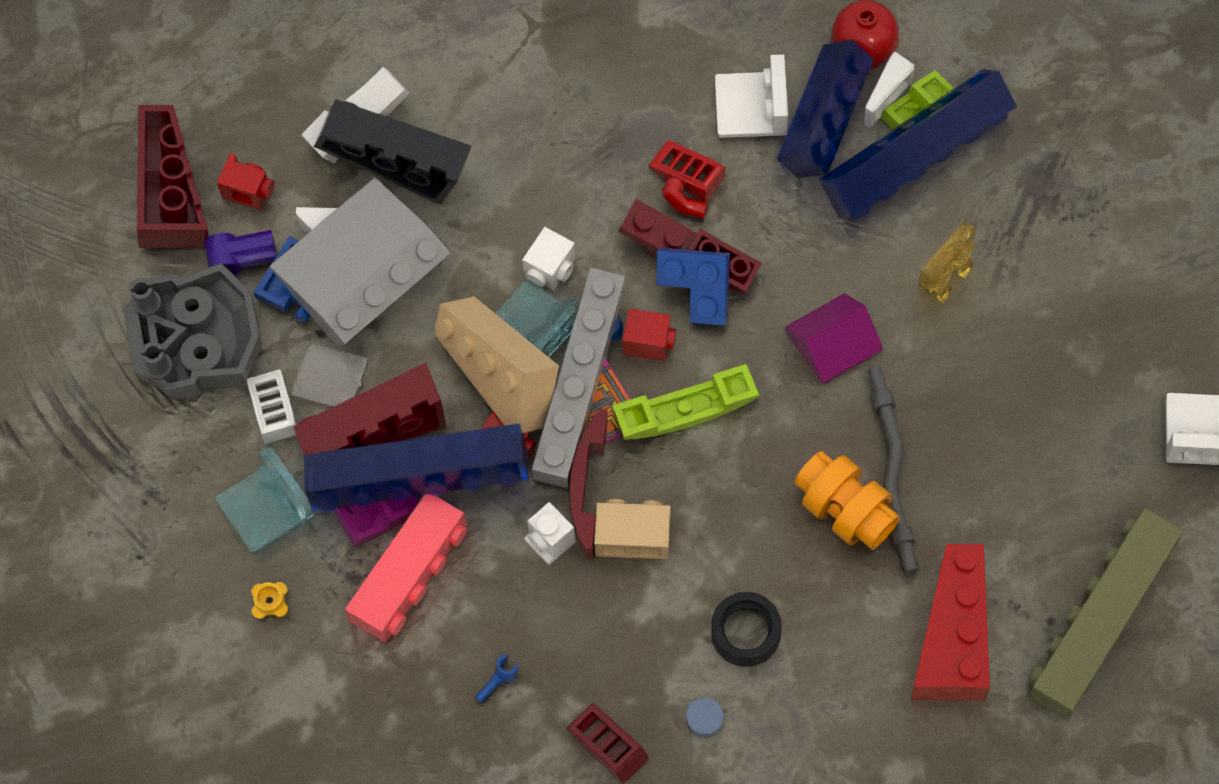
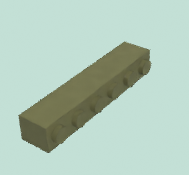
M1146 508L1143 509L1138 518L1133 515L1129 518L1121 532V535L1126 537L1120 548L1113 545L1103 561V564L1108 566L1102 577L1097 574L1093 576L1084 592L1089 595V598L1083 607L1076 604L1066 620V623L1071 627L1065 636L1057 634L1047 651L1048 654L1052 655L1046 667L1039 664L1029 679L1028 683L1033 686L1029 696L1030 699L1069 721L1176 547L1184 531L1183 529Z

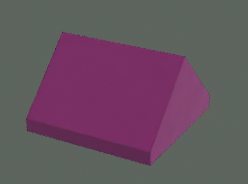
M845 293L790 323L784 329L822 385L883 351L882 344L866 306Z

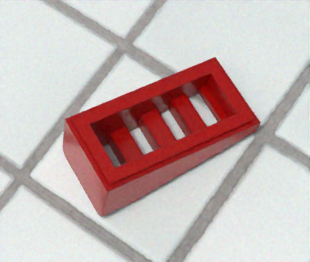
M670 140L664 144L649 164V169L666 179H680L684 184L683 190L704 202L708 201L725 178V167ZM671 152L676 156L668 166L662 164ZM684 160L686 163L680 171L675 170L679 162ZM692 166L697 168L691 176L686 175ZM702 173L707 174L702 182L697 180Z

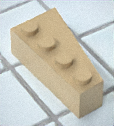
M473 296L440 304L435 323V336L510 434L515 436L544 428L553 398L559 365L476 297Z

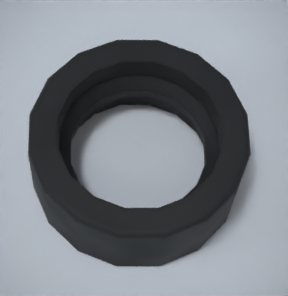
M738 592L726 597L716 607L711 623L712 642L717 653L727 662L737 666H756L767 661L776 652L781 640V617L776 606L765 596L754 592ZM753 610L765 618L768 624V635L760 646L754 649H740L733 646L727 640L724 633V625L727 618L733 612Z

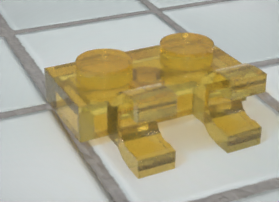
M964 221L921 270L918 286L929 294L934 290L937 293V299L942 303L952 292L948 280L954 272L953 266L956 265L958 267V274L963 278L973 268V262L969 256L976 246L973 243L976 228Z

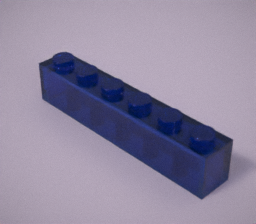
M982 69L820 178L819 181L838 215L853 219L860 218L871 211L870 206L877 201L894 196L899 191L898 187L905 182L914 181L922 177L926 173L927 167L933 163H939L950 158L954 154L953 150L961 144H968L981 136L980 131L1006 120L1008 117L1007 113L1016 108L1017 105L1000 72Z
M519 423L304 455L305 494L313 511H332L338 507L352 505L367 506L373 502L386 500L402 501L409 497L427 494L441 495L448 491L476 490L482 486L496 484L511 485L518 481L529 480L526 440Z

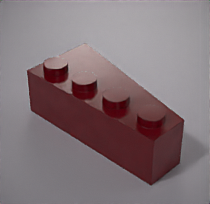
M138 105L137 235L139 248H205V240L209 237L208 227L202 212L198 191L195 187L174 105Z
M424 363L318 415L309 416L293 427L311 477L444 429L447 426L440 396L428 366Z

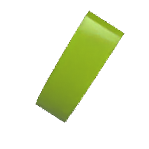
M747 364L715 373L710 381L649 400L644 395L612 405V411L623 439H640L679 431L715 419L759 398V393Z

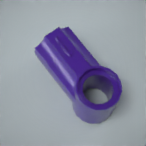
M271 230L237 237L230 233H217L209 236L204 243L209 268L222 263L234 276L241 271V268L270 263L277 256Z

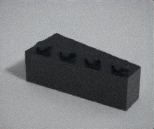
M335 99L314 144V147L438 204L443 202L457 183L471 149V145L360 108L351 102L339 101Z

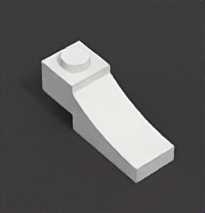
M382 67L364 86L345 101L387 117L410 92L388 69ZM324 110L303 132L302 136L322 158L335 163L339 158L314 147L329 112Z

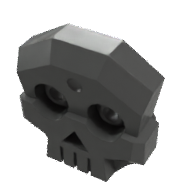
M222 263L180 279L173 273L150 279L138 278L131 283L130 293L133 299L123 308L133 370L140 383L145 381L152 384L171 397L172 400L200 395L203 392V388L231 387L246 382L262 347L255 304L251 291ZM191 305L199 306L195 311H188ZM161 336L167 338L163 343L161 342ZM200 352L208 353L203 359L196 358Z

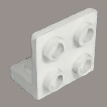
M784 54L770 55V68L763 69V72L715 75L717 131L719 138L787 135L788 108Z
M1168 393L1165 398L1166 462L1219 465V395Z

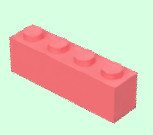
M427 491L345 608L348 620L384 643L387 642L391 634L396 636L405 624L406 616L404 615L411 605H418L427 590L426 583L432 575L437 576L447 562L446 554L453 545L457 547L467 533L464 512Z

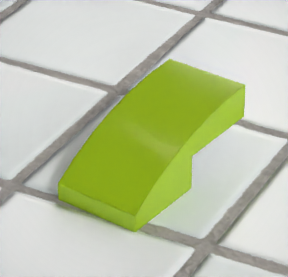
M934 70L912 84L908 94L886 107L882 112L881 118L905 140L937 116L957 97L959 92Z

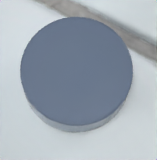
M699 698L689 705L686 712V723L693 734L699 737H711L722 728L724 713L717 701L711 698Z

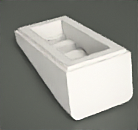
M893 52L866 104L864 125L868 128L872 127L881 118L883 110L897 101L913 83L914 64L897 52Z
M281 369L248 378L247 384L264 443L269 444L296 436L293 426L297 424ZM277 381L278 386L257 391V386ZM280 393L281 397L260 402L259 398ZM283 404L284 408L263 413V409ZM286 415L287 419L271 424L266 423L267 420Z

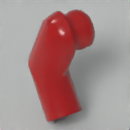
M667 179L665 187L662 188V197L673 210L679 214L705 219L708 202L687 198L682 193L684 184L680 179Z

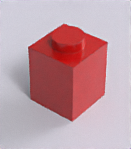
M628 309L622 339L623 355L665 361L667 349L674 350L677 329L671 328V315Z

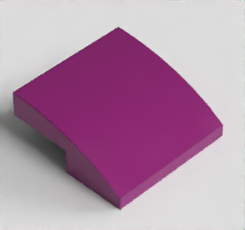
M389 450L357 462L354 470L323 481L321 487L353 547L373 540L405 523L419 504Z

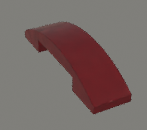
M599 409L586 427L575 452L570 477V504L573 527L580 549L587 559H593L596 514L583 512L589 455H604L608 422L606 409Z

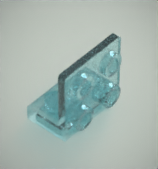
M526 279L495 314L545 355L550 357L572 332L580 303L570 295L560 303L531 280Z
M271 445L258 453L263 466L215 498L253 555L315 517L309 500Z

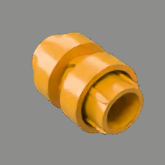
M823 451L818 452L804 465L794 481V484L806 493L802 500V506L819 520L824 519L828 515L835 518L836 521L833 524L832 531L849 546L861 540L871 550L876 549L887 539L900 521V516L888 507L893 498L892 494L876 481H871L865 486L861 484L858 480L861 477L862 469L845 455H841L833 460Z

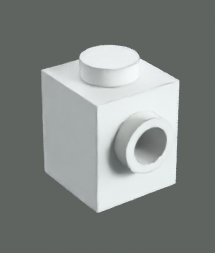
M544 227L522 259L526 278L538 287L546 286L554 291L560 281L565 282L573 271V262L576 259L575 243Z

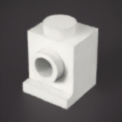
M550 502L527 521L529 534L524 538V541L548 566L576 542L574 527Z

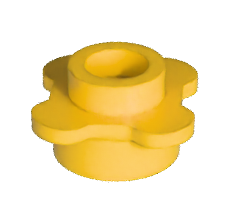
M267 582L254 585L251 589L255 606L252 608L253 616L257 619H263L267 615H276L279 618L284 617L288 612V606L285 604V595L288 592L287 586L282 582L275 584ZM273 598L272 603H267L266 600Z

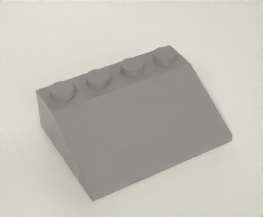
M374 177L272 263L269 268L338 348L351 340L445 259L450 252L418 216Z

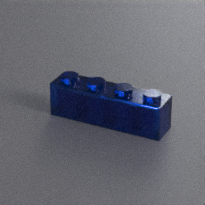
M854 40L822 46L784 139L777 160L798 178L829 173L874 60Z

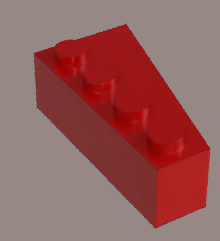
M946 544L911 700H986L990 689L984 544Z

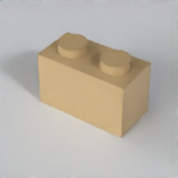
M609 499L605 503H597L595 555L599 557L669 559L670 505H663V503L653 500L644 501L642 504H627L626 501L620 499Z

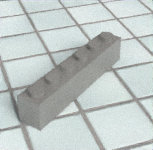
M590 268L533 463L532 474L533 479L536 481L569 489L575 452L588 423L626 291L625 276Z

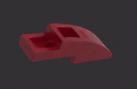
M638 199L635 200L618 230L619 233L648 249L646 254L657 259V250L660 248L730 253L729 290L742 294L746 293L762 264L706 231L700 229L696 233Z

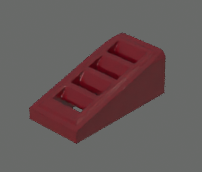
M594 703L589 705L566 728L621 784L626 783L648 761V756L643 747ZM597 719L601 722L588 736L583 734ZM609 730L611 733L596 746L594 743ZM620 740L622 743L607 756L606 753Z

